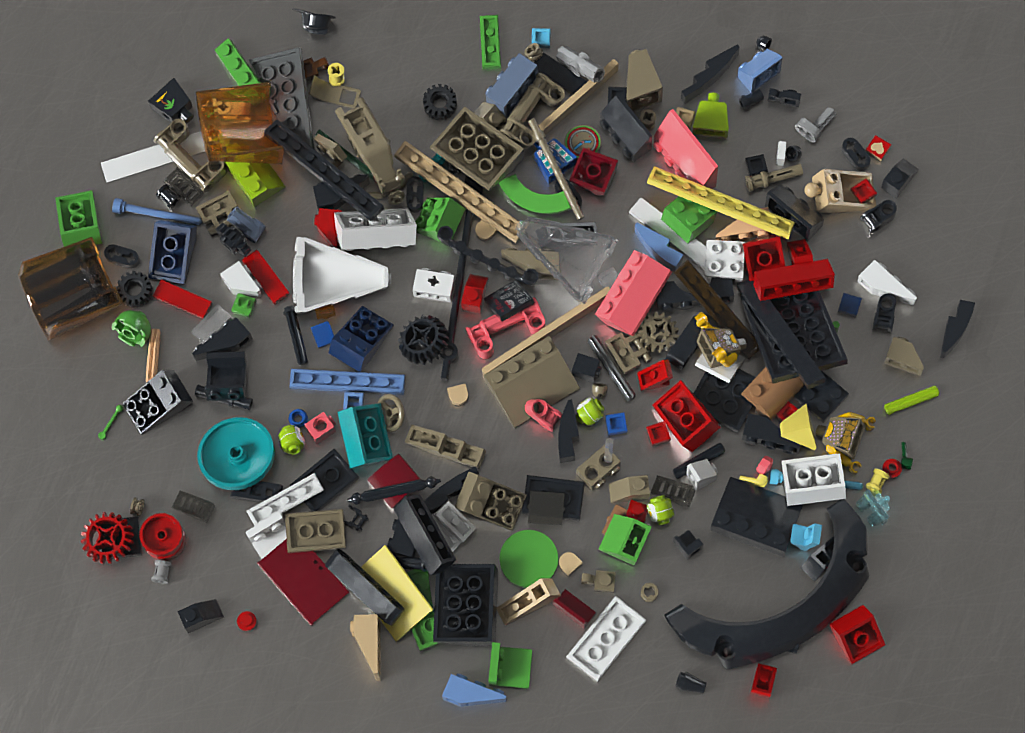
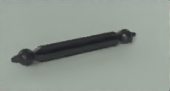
M430 476L426 480L419 479L364 491L362 494L356 492L347 501L358 505L362 501L370 502L421 491L426 487L432 489L441 482V479Z

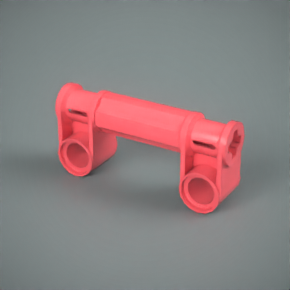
M533 297L534 304L503 322L496 315L481 320L479 324L473 327L465 328L480 358L489 359L494 354L493 342L489 336L523 320H525L531 334H535L546 326L545 318L535 297ZM536 322L542 323L539 327H534L533 324ZM484 345L489 346L487 350H481L480 348Z

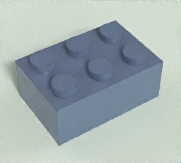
M520 53L516 58L513 57L509 61L505 72L502 71L498 75L497 82L487 89L485 93L486 103L495 104L507 119L528 86L532 85L535 81L536 74L538 73L537 65Z

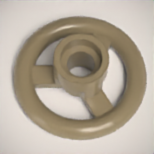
M385 394L378 400V403H381V407L385 410L387 431L394 432L403 424L405 416L404 407L397 396ZM386 400H393L396 404L388 405ZM392 420H398L397 423L394 426H392Z

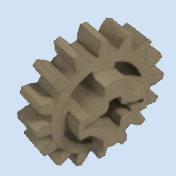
M657 311L654 312L653 316L648 313L638 328L637 336L642 337L639 342L646 343L645 349L649 346L652 347L651 352L658 349L659 353H661L663 348L669 351L670 346L673 347L679 337L677 335L679 328L675 327L677 322L670 321L672 316L664 317V312H662L661 316L658 315Z

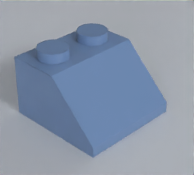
M766 49L764 52L760 51L750 62H744L740 65L737 77L752 93L780 73L783 57L769 49Z

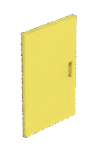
M384 545L361 566L405 609L393 626L381 620L396 642L434 610L387 545Z

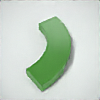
M516 174L499 182L502 190L514 203L530 212L558 214L572 209L563 191L556 194L535 193L527 189L520 182Z

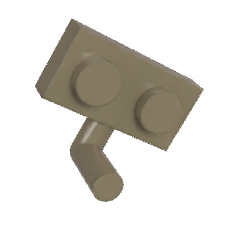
M320 134L313 138L318 144L316 146L322 154L327 153L334 160L332 164L338 168L347 158V155L337 143Z

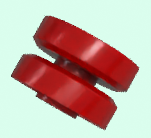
M156 513L148 517L140 528V541L152 558L168 561L176 558L183 551L186 544V535L179 521L173 516L166 513Z

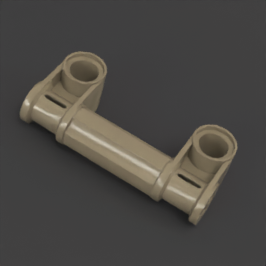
M537 73L535 81L532 85L528 86L524 95L507 118L506 125L499 131L524 148V150L529 149L535 143L534 133L523 124L539 100H542L549 106H557L565 97L564 89L546 75ZM551 93H555L558 99H554ZM522 136L527 137L529 139V143H525L522 139Z
M175 119L156 135L154 142L164 149V153L193 182H197L204 193L208 192L225 176L227 168L220 157L211 158L201 167L180 145L190 134L187 124L182 119ZM184 127L182 132H176L177 128ZM221 165L219 170H213L214 166Z

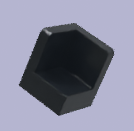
M687 530L679 537L676 535L673 539V542L687 560L703 549L704 544L699 538L696 539L690 530Z

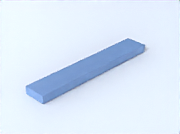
M291 369L289 387L290 389L404 395L406 376L403 374Z

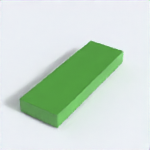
M498 15L480 16L483 69L501 68Z

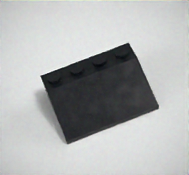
M730 477L712 521L710 531L784 557L791 540L793 524L797 523L803 504L787 506L786 496Z
M452 564L445 572L436 574L433 642L468 646H492V642H496L498 568L495 564Z

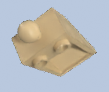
M823 169L814 175L812 182L808 183L804 188V192L808 197H815L816 211L819 213L834 214L864 211L876 206L875 197L863 204L859 203L851 192L853 186L866 178L874 188L872 173Z

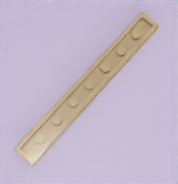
M404 141L394 154V157L514 243H517L527 229L524 224L407 141Z
M609 286L482 368L483 376L546 337H554L598 308L608 294Z

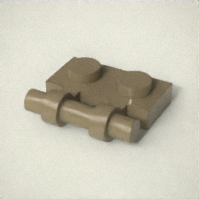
M227 191L197 206L196 209L205 225L213 223L214 226L207 229L211 236L217 233L215 229L222 222L228 227L232 225L227 219L220 223L217 219L226 214L228 216L238 206L230 191Z
M621 332L605 341L606 346L624 375L641 366L639 358L643 357L646 363L652 360L649 354L650 350L648 348L645 349L644 344L639 342L641 337L637 336L638 332L634 336L629 335L627 338ZM634 343L638 351L634 352L630 344Z

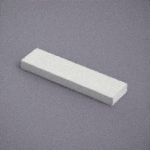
M313 473L248 509L247 513L254 526L278 511L282 514L324 489L316 474Z

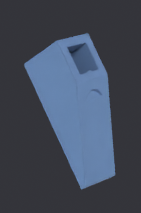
M458 673L456 676L450 675L442 695L443 700L461 707L507 701L504 691L493 688V690L485 688L486 684L479 681L470 682L466 676Z

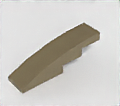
M411 425L405 440L406 444L464 465L476 466L478 469H480L487 452L483 448L448 437L444 433Z

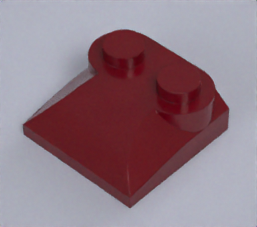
M583 148L569 182L590 190L594 195H605L614 177L618 160Z

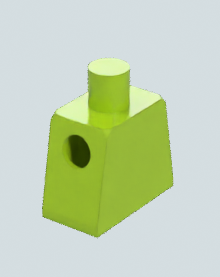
M709 93L708 101H700L693 123V135L728 138L727 104L719 102L720 95L718 93Z

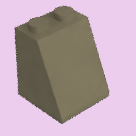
M647 49L633 51L628 59L626 104L633 112L662 102L663 87Z

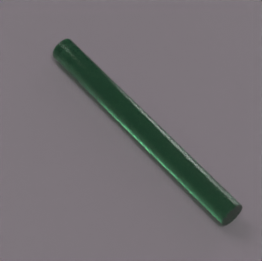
M320 129L315 134H320L337 143ZM338 144L347 155L346 159L364 174H368L371 179H374L370 169L363 162Z

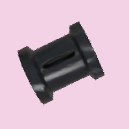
M165 184L158 190L156 197L162 199L172 209L178 204L181 196L175 194L169 189V185Z

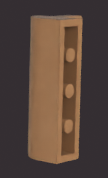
M765 367L741 395L756 407L755 412L773 421L776 418V414L788 401L790 402L805 384L800 377L772 384Z

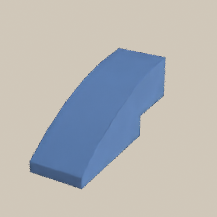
M636 223L635 233L645 249L658 262L674 272L679 268L683 261V254L669 247L670 239Z

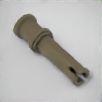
M799 163L769 173L762 171L760 174L751 177L747 175L745 176L746 186L749 192H753V189L760 187L767 188L771 183L803 175V169Z

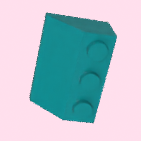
M381 403L355 406L337 412L350 468L381 463L393 458Z

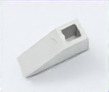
M874 260L858 277L857 282L873 295L881 297L883 294H891L898 302L912 306L916 303L917 297L914 291L903 286L901 280L895 275L892 276L888 272L887 267L881 262L878 263Z

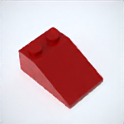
M682 380L652 405L681 445L691 452L721 428L712 414Z

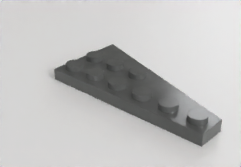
M297 47L249 59L257 78L269 94L267 100L278 120L314 149L302 49Z

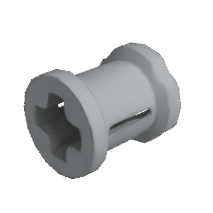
M155 560L156 568L151 580L161 584L169 583L167 577L172 564L167 561Z

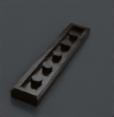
M689 260L673 272L721 329H730L736 339H745L746 349L740 351L747 359H750L759 351L752 333Z

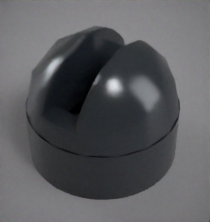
M764 35L757 38L756 41L757 47L762 51L769 49L772 43V39Z
M793 145L786 149V157L790 161L801 158L802 151L799 146Z

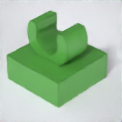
M238 293L231 311L250 318L256 304V299Z

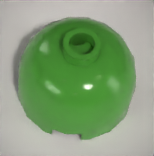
M124 311L112 324V330L116 329L119 333L118 338L130 346L139 344L142 347L151 334L150 322L141 311Z

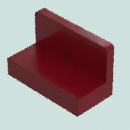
M564 589L560 594L561 596L553 600V606L585 629L596 615V612L568 590Z

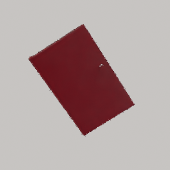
M287 538L261 561L257 562L260 568L310 626L349 593L314 551L288 553Z

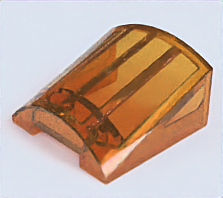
M270 82L196 92L201 134L209 161L282 164L284 147L277 146L264 135V130L273 123L269 100Z

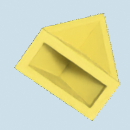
M806 403L780 423L781 437L815 450L817 448Z

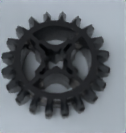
M422 315L420 319L415 317V321H409L408 326H403L404 332H399L401 336L398 339L399 349L402 355L409 362H414L417 365L420 363L426 365L427 361L432 363L434 358L439 360L438 355L440 353L444 354L443 348H448L446 342L450 341L447 336L449 333L444 323L436 317L433 318L431 315H428V317Z

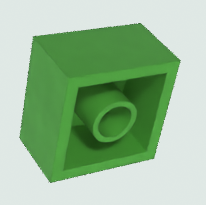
M678 196L664 208L661 220L689 244L714 223L718 211Z

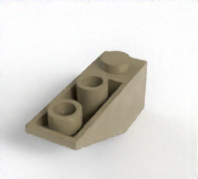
M515 248L501 250L502 259L521 270L535 269L539 275L538 279L557 280L558 252L549 249L544 250V252L536 251L535 249L521 251Z

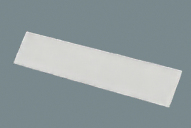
M207 129L190 134L180 144L190 156L213 149ZM155 145L101 162L106 182H110L174 161L164 153V149L160 145Z

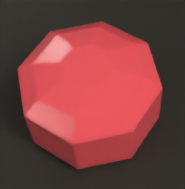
M767 455L764 456L756 468V472L766 475L773 466V459Z

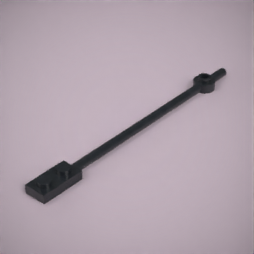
M465 175L464 183L482 195L483 186L468 175ZM466 208L462 241L468 247L473 213ZM464 253L459 255L448 326L449 334L447 335L450 341L446 342L448 348H443L444 354H439L443 360L441 380L445 381L449 377L451 362L458 356V349L454 344L467 259V255ZM447 351L452 352L450 356H447L445 353Z

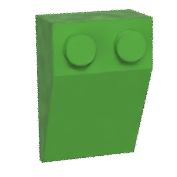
M93 191L56 197L60 235L65 251L102 244Z

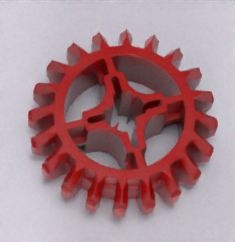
M103 512L102 518L96 514L95 518L97 520L95 521L90 518L89 522L91 525H84L87 532H81V535L85 537L81 540V543L84 544L82 549L88 551L86 555L89 558L93 556L92 560L94 562L100 559L101 564H104L106 559L108 564H112V559L119 562L118 556L120 555L126 558L124 551H131L127 545L134 543L133 540L129 539L134 534L129 532L132 527L127 525L128 521L126 519L122 520L120 514L115 517L113 512L109 514V517L106 512ZM107 524L115 525L114 527L111 526L109 529H103L101 527ZM97 531L99 537L95 541L96 544L93 546V536ZM122 531V539L120 544L118 545L116 543V538L118 537L119 532ZM102 533H104L106 536L110 537V540H111L113 543H110L109 541H107L106 539H104V536H103ZM106 547H111L114 549L109 552L99 551L101 549H105Z

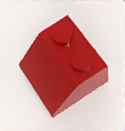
M864 605L829 624L835 639L851 664L885 646L874 615Z

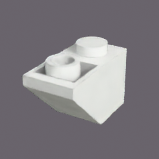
M239 261L220 273L222 280L233 294L237 295L240 293L255 298L262 296L260 283L257 279L252 280L250 277L252 273L246 265L242 266Z

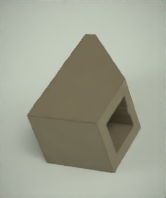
M482 102L473 112L497 130L503 129L507 123V119L495 104Z

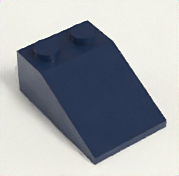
M164 220L154 222L148 278L185 284L195 246L197 226Z

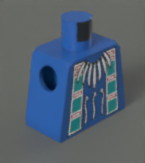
M554 138L547 143L563 174L576 165L577 157L557 139ZM535 141L534 146L538 150L534 153V160L545 180L550 184L557 178L539 142Z

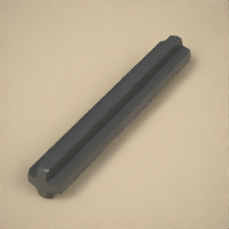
M596 335L588 339L589 345L627 401L634 399V391Z

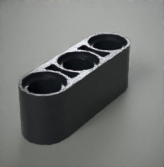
M694 317L665 358L680 370L686 366L699 347L697 339L701 328L697 326V320Z

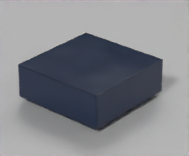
M843 293L838 312L856 317L862 298Z

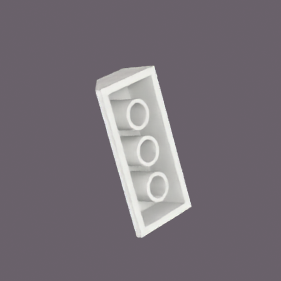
M408 208L384 209L372 221L368 220L359 211L334 212L337 241L341 250H370L377 247L390 248L392 246L408 247L409 245H416L417 224Z

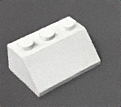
M840 453L782 461L787 506L846 499Z

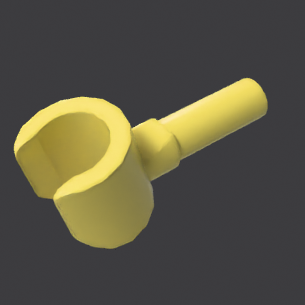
M759 474L756 479L740 475V480L752 482L756 486L764 488L768 482V477Z

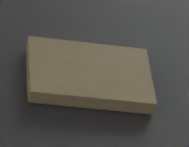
M343 509L285 514L288 553L334 550L337 548L346 549Z

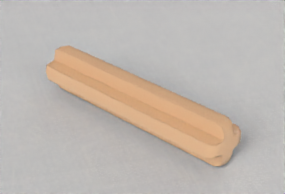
M151 329L149 336L146 382L152 379L158 370L161 334L159 329Z

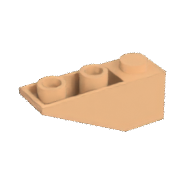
M769 207L761 208L769 212ZM737 219L716 234L715 240H739L744 242L750 240V238L772 235V233Z

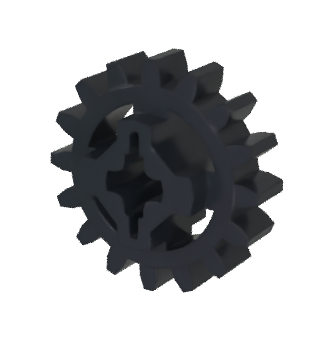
M222 222L215 229L221 237L220 242L233 254L237 252L241 256L246 257L252 251L246 243L247 238L233 225L228 227Z

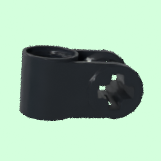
M885 200L862 214L860 220L866 223L871 234L875 233L895 218L897 206L892 200ZM890 208L893 212L887 214L883 209Z
M883 294L880 297L873 322L874 330L879 328L892 333L896 299L893 295ZM883 301H888V302H890V303H891V307H889V308L884 307V306L882 305V302H883Z

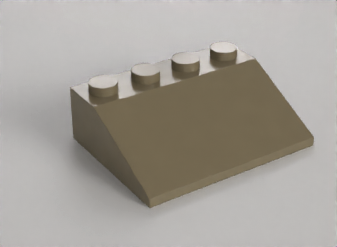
M466 107L459 112L430 146L431 150L488 191L509 175L524 158V148Z
M550 336L484 375L486 385L514 428L532 419L525 411V404L528 400L542 399L550 406H553L580 390L579 385ZM537 403L534 405L535 412H537L539 409Z

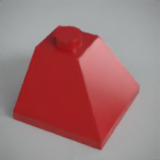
M774 234L756 238L742 244L749 281H754L755 271L785 266L780 236Z

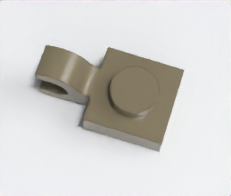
M596 570V576L582 573L581 584L595 585L594 591L614 593L616 572Z

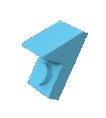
M814 523L806 527L793 524L791 543L804 551L819 545L822 525Z

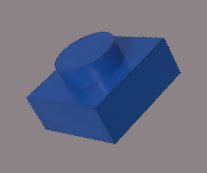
M624 412L605 415L608 436L627 433Z

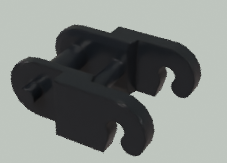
M349 504L348 508L356 512V515L352 521H344V525L351 529L355 527L356 531H362L361 526L365 520L368 521L369 519L366 514L362 515L361 510ZM359 516L362 519L360 520L358 525H356L354 522Z

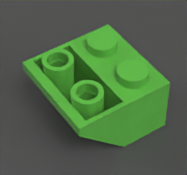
M427 198L423 203L419 217L415 221L417 224L416 233L441 242L437 237L438 230L442 226H449L453 230L454 236L465 208L451 198Z
M614 514L598 550L634 566L652 526L634 518Z

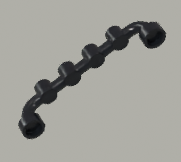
M442 226L438 230V239L452 247L455 254L461 255L464 253L470 256V260L473 263L482 262L487 265L489 271L495 272L498 270L504 273V277L507 280L516 279L527 285H534L537 282L539 275L535 269H527L524 274L517 272L515 267H507L501 264L497 258H489L483 255L481 250H473L467 247L463 241L453 240V230L449 226Z

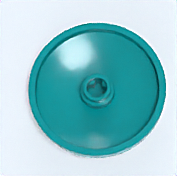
M235 417L217 423L206 432L199 444L197 459L203 475L210 483L221 489L241 490L258 483L266 476L274 462L275 446L270 433L262 424L249 418Z

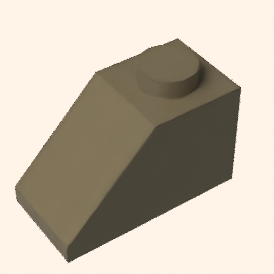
M893 337L884 363L921 376L924 366L913 344L904 337Z
M648 475L626 477L609 483L611 503L649 500Z

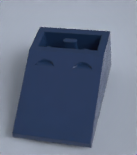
M361 306L332 338L328 353L361 372L371 361L394 324L366 307Z

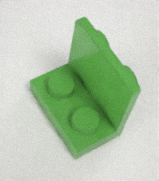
M492 642L489 686L528 689L532 650L501 647L500 643Z

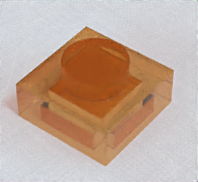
M331 304L314 310L317 320L336 316L334 305Z

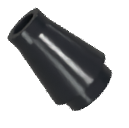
M680 672L676 681V687L680 688L681 691L704 693L707 682L698 679L688 672Z

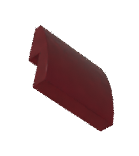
M397 454L367 480L377 489L421 478L400 454ZM413 492L384 498V500L391 508H395L399 501L403 500L404 496L411 495Z

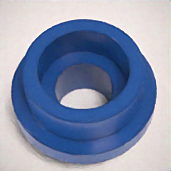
M295 409L289 414V423L291 425L302 428L308 422L307 413L302 409ZM300 416L302 417V420L300 422H296L295 418Z

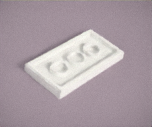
M615 596L567 655V658L598 682L647 620Z

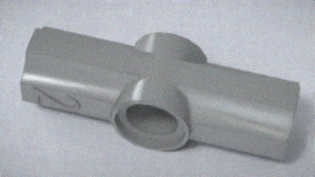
M561 46L558 49L557 60L568 66L576 76L580 77L582 75L594 83H600L604 79V68L594 63L586 53L581 52L579 54L568 46Z

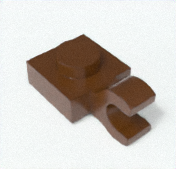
M312 57L303 60L306 81L312 79L314 75L319 76V70H326L329 67L326 57L315 62Z

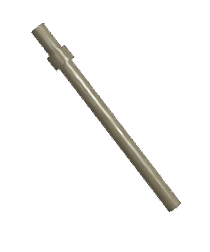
M535 118L529 120L528 123L534 133L533 137L537 143L539 142L577 220L583 219L584 215L545 140L546 135L544 131L540 130Z

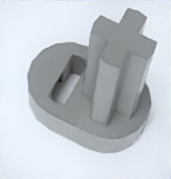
M828 107L813 124L809 120L801 118L795 125V128L807 140L815 142L821 136V131L836 116L833 108L830 109Z

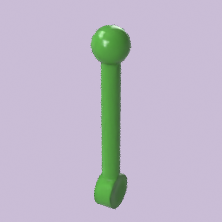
M122 405L116 406V411L105 429L98 434L99 439L104 440L106 438L108 429L119 412L123 411Z

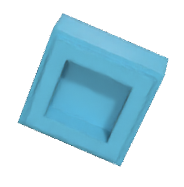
M532 28V43H537L540 48H550L551 29Z

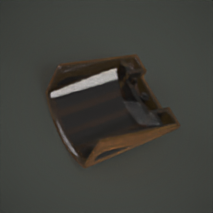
M92 237L21 263L18 273L20 282L32 312L49 341L123 304L116 287L112 286L99 258L100 253Z

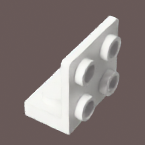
M707 240L705 277L735 279L734 285L743 282L744 251L742 244L745 242Z
M279 511L245 532L261 559L287 538L286 524Z

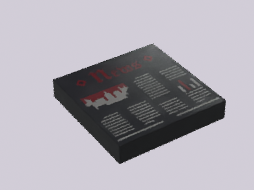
M517 280L484 298L485 303L502 322L534 304L533 298Z

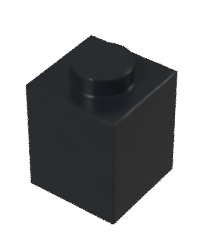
M578 353L572 368V375L594 383L595 378H599L602 371L600 360Z

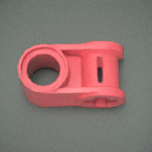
M531 399L525 404V411L529 416L535 419L543 428L551 432L554 431L555 424L559 418H562L560 411L542 399ZM536 403L539 406L537 412L534 411V405Z

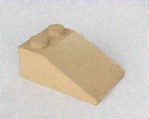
M378 614L354 615V621H350L352 637H355L376 680L381 681V622Z

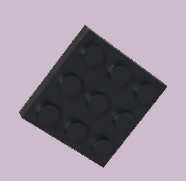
M738 369L734 378L728 383L706 371L693 394L718 423L738 433L753 407V404L741 394L756 377Z

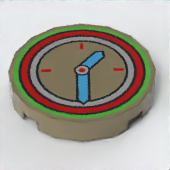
M577 125L568 131L564 144L578 160L583 148L597 153L600 152L601 136L591 126Z

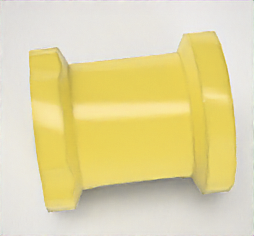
M332 63L328 67L329 83L332 86H341L345 82L344 67L340 63Z
M874 469V475L870 482L866 484V488L876 494H881L882 487L885 481L889 480L890 476L880 469Z

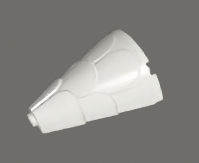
M297 237L295 251L297 253L293 261V302L297 303V306L294 307L296 313L309 312L354 297L357 299L386 289L391 284V273H388V267L359 255L354 256L335 247H329L306 237Z

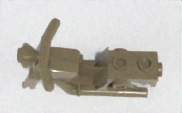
M364 98L356 99L359 107L351 109L344 113L342 107L336 109L335 113L349 136L348 140L355 153H357L356 157L362 158L380 191L368 193L375 199H382L388 196L387 201L391 205L400 204L405 197V193L401 189L406 186L408 179L413 177L414 173L409 171L404 176L400 168L396 171L392 166L394 162L390 146L391 140L385 136Z

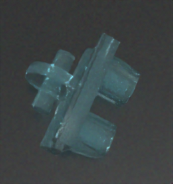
M869 489L863 492L862 497L856 502V506L861 512L869 507L873 511L867 517L869 524L874 527L880 523L884 525L888 522L889 516L886 512L891 509L887 504L890 501V497L886 496L883 498L880 493L874 497Z

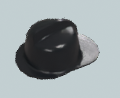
M292 9L302 13L303 27L312 34H327L331 19L336 18L332 15L315 14L300 9Z

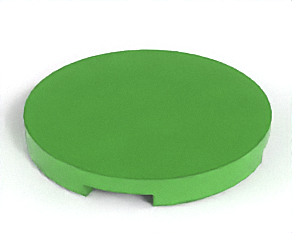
M519 531L511 535L501 548L500 567L502 572L512 584L518 587L527 588L541 578H552L557 570L558 552L556 546L547 535L539 531Z

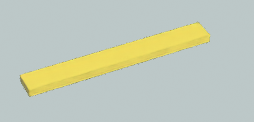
M655 166L647 180V183L786 239H789L795 224L791 220Z

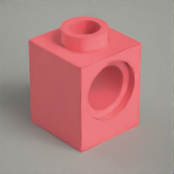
M324 412L304 424L316 444H319L336 432L334 419L331 415L326 416ZM320 424L327 425V427L322 431L317 429L318 425Z

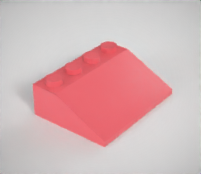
M674 109L670 110L654 134V148L657 152H662L665 156V162L668 166H673L676 170V175L710 189L715 188L718 165Z

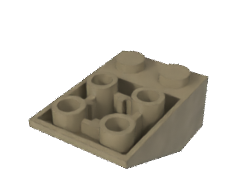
M468 472L455 507L512 531L527 495L475 473Z

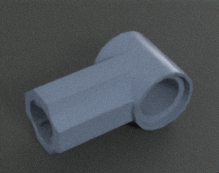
M235 207L227 218V221L238 228L253 243H256L266 229L262 222L251 218L238 207Z

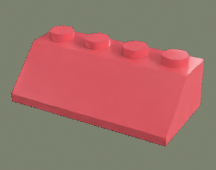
M634 250L595 315L606 325L634 336L672 271L651 257Z

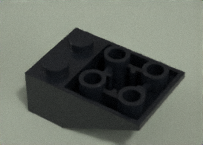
M161 370L122 404L142 435L180 413L193 400L175 370Z

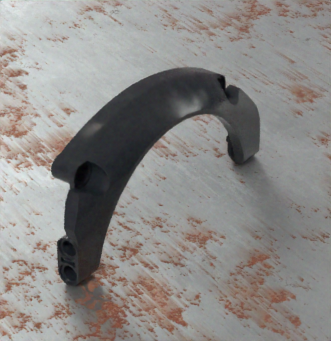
M840 499L826 509L834 529V547L830 564L817 586L803 600L788 610L762 620L726 622L705 617L680 604L664 614L665 619L683 643L686 642L689 648L709 656L717 654L723 667L726 669L757 663L795 648L796 645L809 640L835 620L852 602L869 579L867 563L862 558L867 555L868 551L867 529L859 515L845 499Z

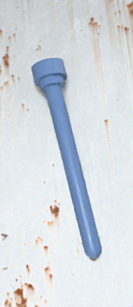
M115 198L113 202V213L121 214V212L125 213V211L196 225L202 223V219L199 217L131 205L119 198Z

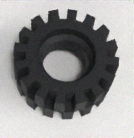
M438 84L439 87L432 85V89L428 88L427 93H424L423 105L426 114H429L430 118L435 117V120H439V118L445 120L446 116L450 118V114H454L455 109H457L455 92H453L451 87L448 89V85H444V87H442V84ZM442 96L446 98L447 104L442 108L435 107L433 100L436 97Z
M132 271V274L127 272L125 277L122 275V280L117 282V293L121 301L126 306L130 305L131 308H134V305L137 308L140 307V304L146 305L145 301H150V296L153 294V288L147 276L143 275L142 272L136 273V271ZM133 283H138L142 286L141 292L136 296L128 293V287Z

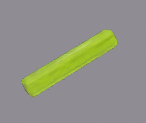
M934 385L884 405V409L889 415L937 397L940 393L937 386Z

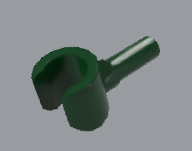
M902 442L901 465L902 468L911 469L913 458L907 457L906 442Z

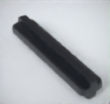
M718 443L674 468L672 472L679 479L686 475L687 465L705 459L711 461L723 454L725 448L721 443Z

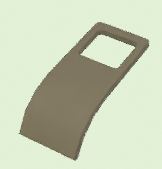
M314 75L308 94L320 101L355 109L358 104L356 99L360 97L361 90L346 86H332L329 82ZM342 90L356 92L353 105L339 102Z

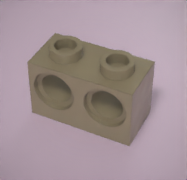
M605 444L576 469V474L591 491L595 488L599 489L605 484L607 477L610 475L614 476L620 471L621 461ZM609 459L612 461V464L604 466L602 461ZM589 472H596L598 474L595 479H590L587 475Z

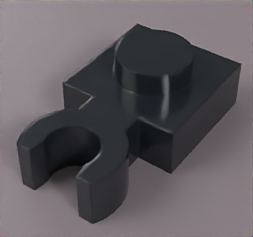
M770 88L768 100L780 101V104L799 107L801 93L792 89L781 92Z

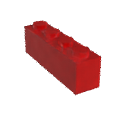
M823 259L755 271L753 286L759 300L763 301L834 288L835 273L829 260Z

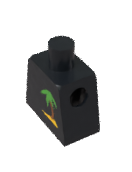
M175 78L171 79L148 100L150 108L170 122L181 118L187 124L194 117L189 111L193 107L191 100Z

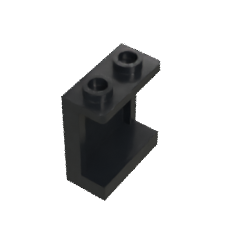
M245 351L207 353V382L204 387L206 401L245 399L247 372Z

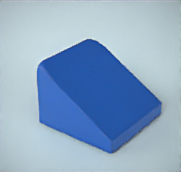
M329 321L311 327L318 348L331 344L334 334Z

